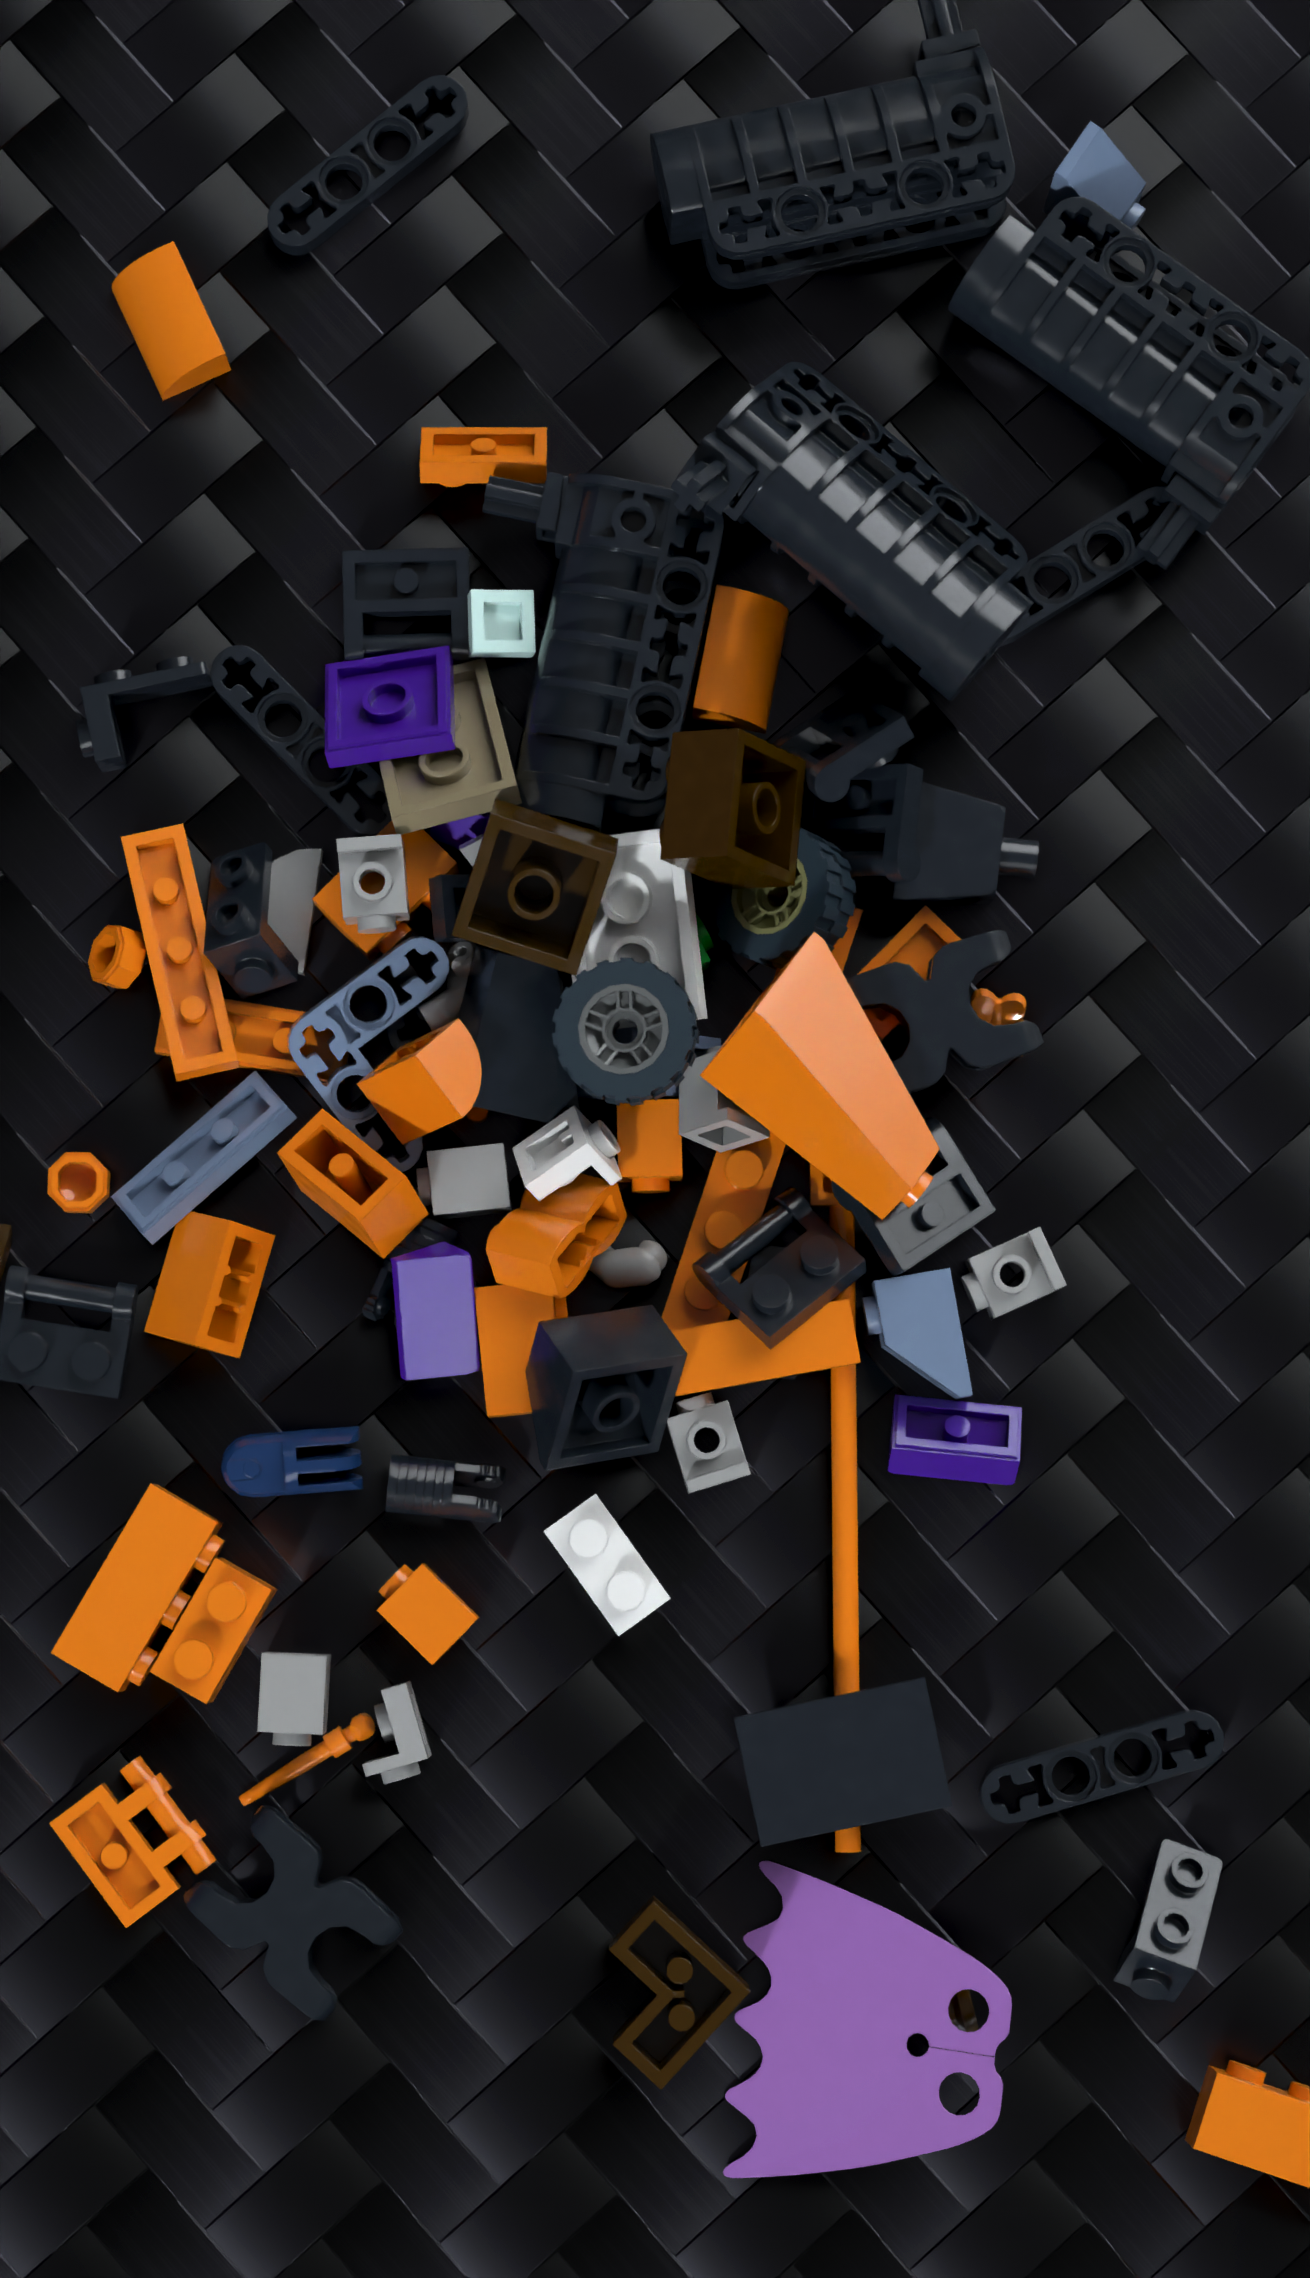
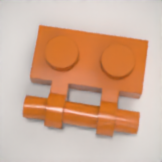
M138 1756L120 1770V1773L134 1790L123 1801L119 1803L104 1782L49 1823L125 1928L129 1927L181 1887L166 1867L178 1856L182 1855L195 1875L217 1860L202 1840L207 1834L196 1819L191 1823L187 1820L168 1794V1791L172 1789L171 1785L161 1772L155 1776L141 1756ZM145 1808L148 1809L169 1838L155 1850L132 1821V1818Z

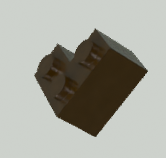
M652 1895L609 1943V1950L653 1991L613 2035V2045L662 2090L751 1991L749 1984Z

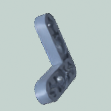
M411 936L387 951L300 1016L291 1026L287 1036L288 1049L294 1061L342 1125L375 1151L383 1145L377 1131L370 1124L365 1133L361 1134L355 1125L373 1118L378 1113L371 1102L361 1110L351 1111L345 1109L337 1100V1088L344 1078L350 1075L365 1077L373 1070L359 1051L361 1046L438 990L446 981L449 972V959L439 944L433 939L424 936ZM415 948L421 955L432 951L436 957L430 964V969L434 974L433 977L424 982L416 975L400 985L406 992L410 993V996L401 1003H398L393 988L382 977L377 975L378 972L389 966L395 978L409 966L405 955L410 950ZM372 985L383 991L387 1006L380 1018L364 1022L358 1020L352 1014L350 999L358 988ZM311 1025L318 1032L324 1031L327 1028L333 1031L334 1035L327 1043L338 1061L343 1058L346 1052H350L355 1059L354 1062L337 1068L326 1083H322L317 1076V1073L329 1069L322 1058L316 1052L305 1056L299 1050L306 1043L302 1032ZM422 1137L404 1144L408 1152L404 1157L397 1159L392 1153L383 1156V1158L401 1172L411 1169L422 1153Z

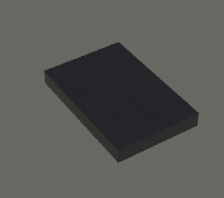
M925 1677L733 1717L761 1847L952 1806Z

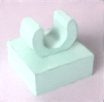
M471 589L467 595L469 657L532 658L536 652L534 590Z

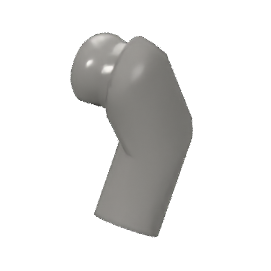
M651 1240L642 1241L639 1247L614 1250L610 1246L602 1254L593 1258L589 1270L605 1285L612 1288L647 1286L659 1278L661 1270L667 1264V1254L660 1244Z

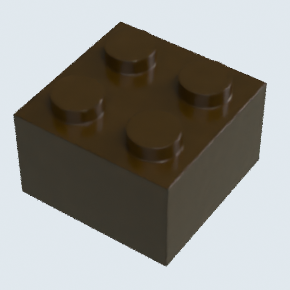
M740 728L673 732L671 754L666 763L668 785L665 815L659 831L661 844L660 859L728 889L795 886L806 761Z
M495 798L455 920L452 936L576 976L617 854L618 838Z

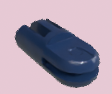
M359 1426L249 1434L237 1438L226 1448L223 1454L221 1472L224 1481L234 1492L246 1497L364 1489L363 1476L354 1473L298 1477V1474L343 1471L359 1467L362 1464L361 1451L358 1449L329 1448L296 1451L298 1447L356 1442L360 1439Z

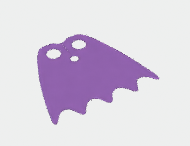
M761 1861L759 1863L761 1871L776 1886L782 1896L783 1910L777 1920L748 1932L744 1935L743 1940L746 1946L768 1967L771 1975V1987L761 2001L737 2011L734 2017L736 2023L756 2039L761 2047L763 2058L761 2067L751 2078L730 2088L725 2094L726 2100L754 2124L757 2136L753 2147L743 2157L725 2167L723 2171L724 2176L730 2178L773 2177L872 2166L951 2148L973 2140L990 2130L998 2121L1003 2093V2082L1000 2075L996 2072L994 2065L995 2053L999 2043L1005 2040L1009 2034L1012 2012V1997L1002 1980L968 1953L889 1909L810 1875L771 1861ZM961 1990H975L985 1997L988 2003L989 2015L987 2022L981 2029L975 2032L959 2030L949 2017L948 2007L950 2000ZM914 2033L924 2035L929 2043L927 2053L920 2057L911 2055L907 2050V2040ZM962 2072L970 2075L979 2087L980 2098L978 2104L972 2112L966 2115H955L948 2112L940 2101L939 2089L941 2082L952 2073Z

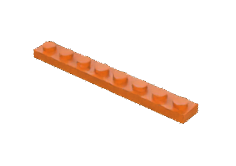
M854 908L853 916H850L846 927L848 929L845 935L837 940L833 946L835 949L831 951L842 973L863 910ZM777 968L774 978L782 969ZM770 1132L769 1138L722 1153L716 1151L661 1317L671 1331L728 1321L731 1311L699 1281L692 1265L707 1252L716 1254L762 1217L786 1145L772 1132ZM747 1262L731 1274L739 1283L741 1282Z

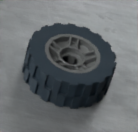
M620 958V961L616 962L605 960L596 963L597 967L588 972L583 970L575 977L577 980L570 988L566 986L560 996L562 1002L559 1009L554 1011L555 1033H552L553 1045L557 1048L559 1055L557 1058L571 1079L594 1098L598 1097L607 1103L615 1105L630 1103L631 1106L644 1104L643 1101L651 1098L657 1100L667 1095L665 1091L674 1084L677 1087L685 1078L683 1076L688 1066L692 1067L696 1058L694 1051L696 1043H699V1030L697 1028L696 1019L698 1018L694 1006L677 980L668 972L665 973L660 970L655 964L647 961L644 963L635 962L633 958ZM627 1019L638 1027L637 1037L634 1041L627 1044L619 1043L613 1036L620 1026L619 1020Z

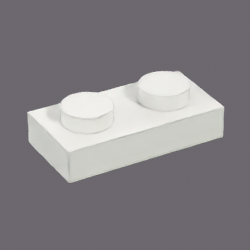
M596 1494L544 1530V1533L618 1636L671 1599Z

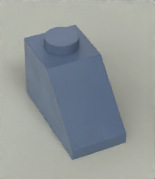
M1090 121L1055 171L1043 212L1049 215L1051 210L1064 199L1085 197L1134 230L1146 211V208L1138 204L1146 182L1102 128ZM1079 215L1073 221L1065 217L1060 219L1066 227H1074L1082 232L1086 231L1089 221L1083 215ZM1104 232L1101 243L1106 245L1114 237Z
M950 1268L873 1281L870 1285L872 1296L862 1297L867 1334H879L881 1348L952 1398L961 1399L972 1396L973 1392Z

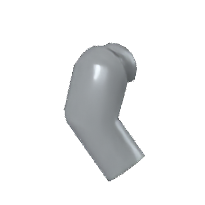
M458 942L449 949L447 953L449 972L446 990L418 1006L431 1031L458 1019L476 946L473 942Z

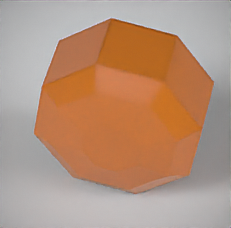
M107 925L94 939L88 959L93 981L113 988L127 989L142 972L146 957L142 933L120 925Z
M65 1152L48 1169L47 1194L67 1213H93L110 1197V1171L91 1152Z

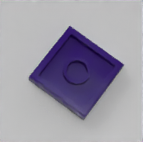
M450 646L325 664V755L329 768L455 750L454 662Z

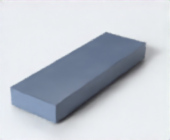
M254 1071L114 1193L111 1198L142 1235L153 1245L297 1117L261 1076Z

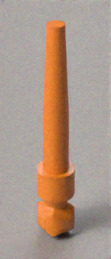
M367 1713L356 1715L351 1719L348 1727L342 1729L338 1726L323 1736L324 1741L291 1760L241 1794L239 1800L243 1806H246L297 1778L329 1757L334 1756L337 1758L353 1748L352 1742L356 1740L364 1741L373 1736L375 1733L374 1720Z

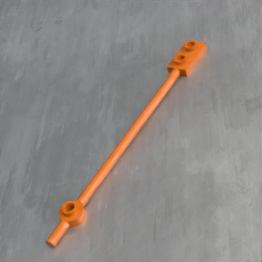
M809 1162L810 1206L829 1207V1226L855 1249V1216L852 1211L845 1209L835 1198L831 1187L832 1180ZM853 1282L830 1302L849 1299L856 1333L855 1282ZM856 1364L831 1368L834 1696L859 1691ZM861 1826L835 1831V1852H861Z

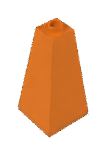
M813 932L757 998L700 1076L883 1220L900 1202L910 1208L924 1193L934 1178L925 1170L940 1148L825 940Z

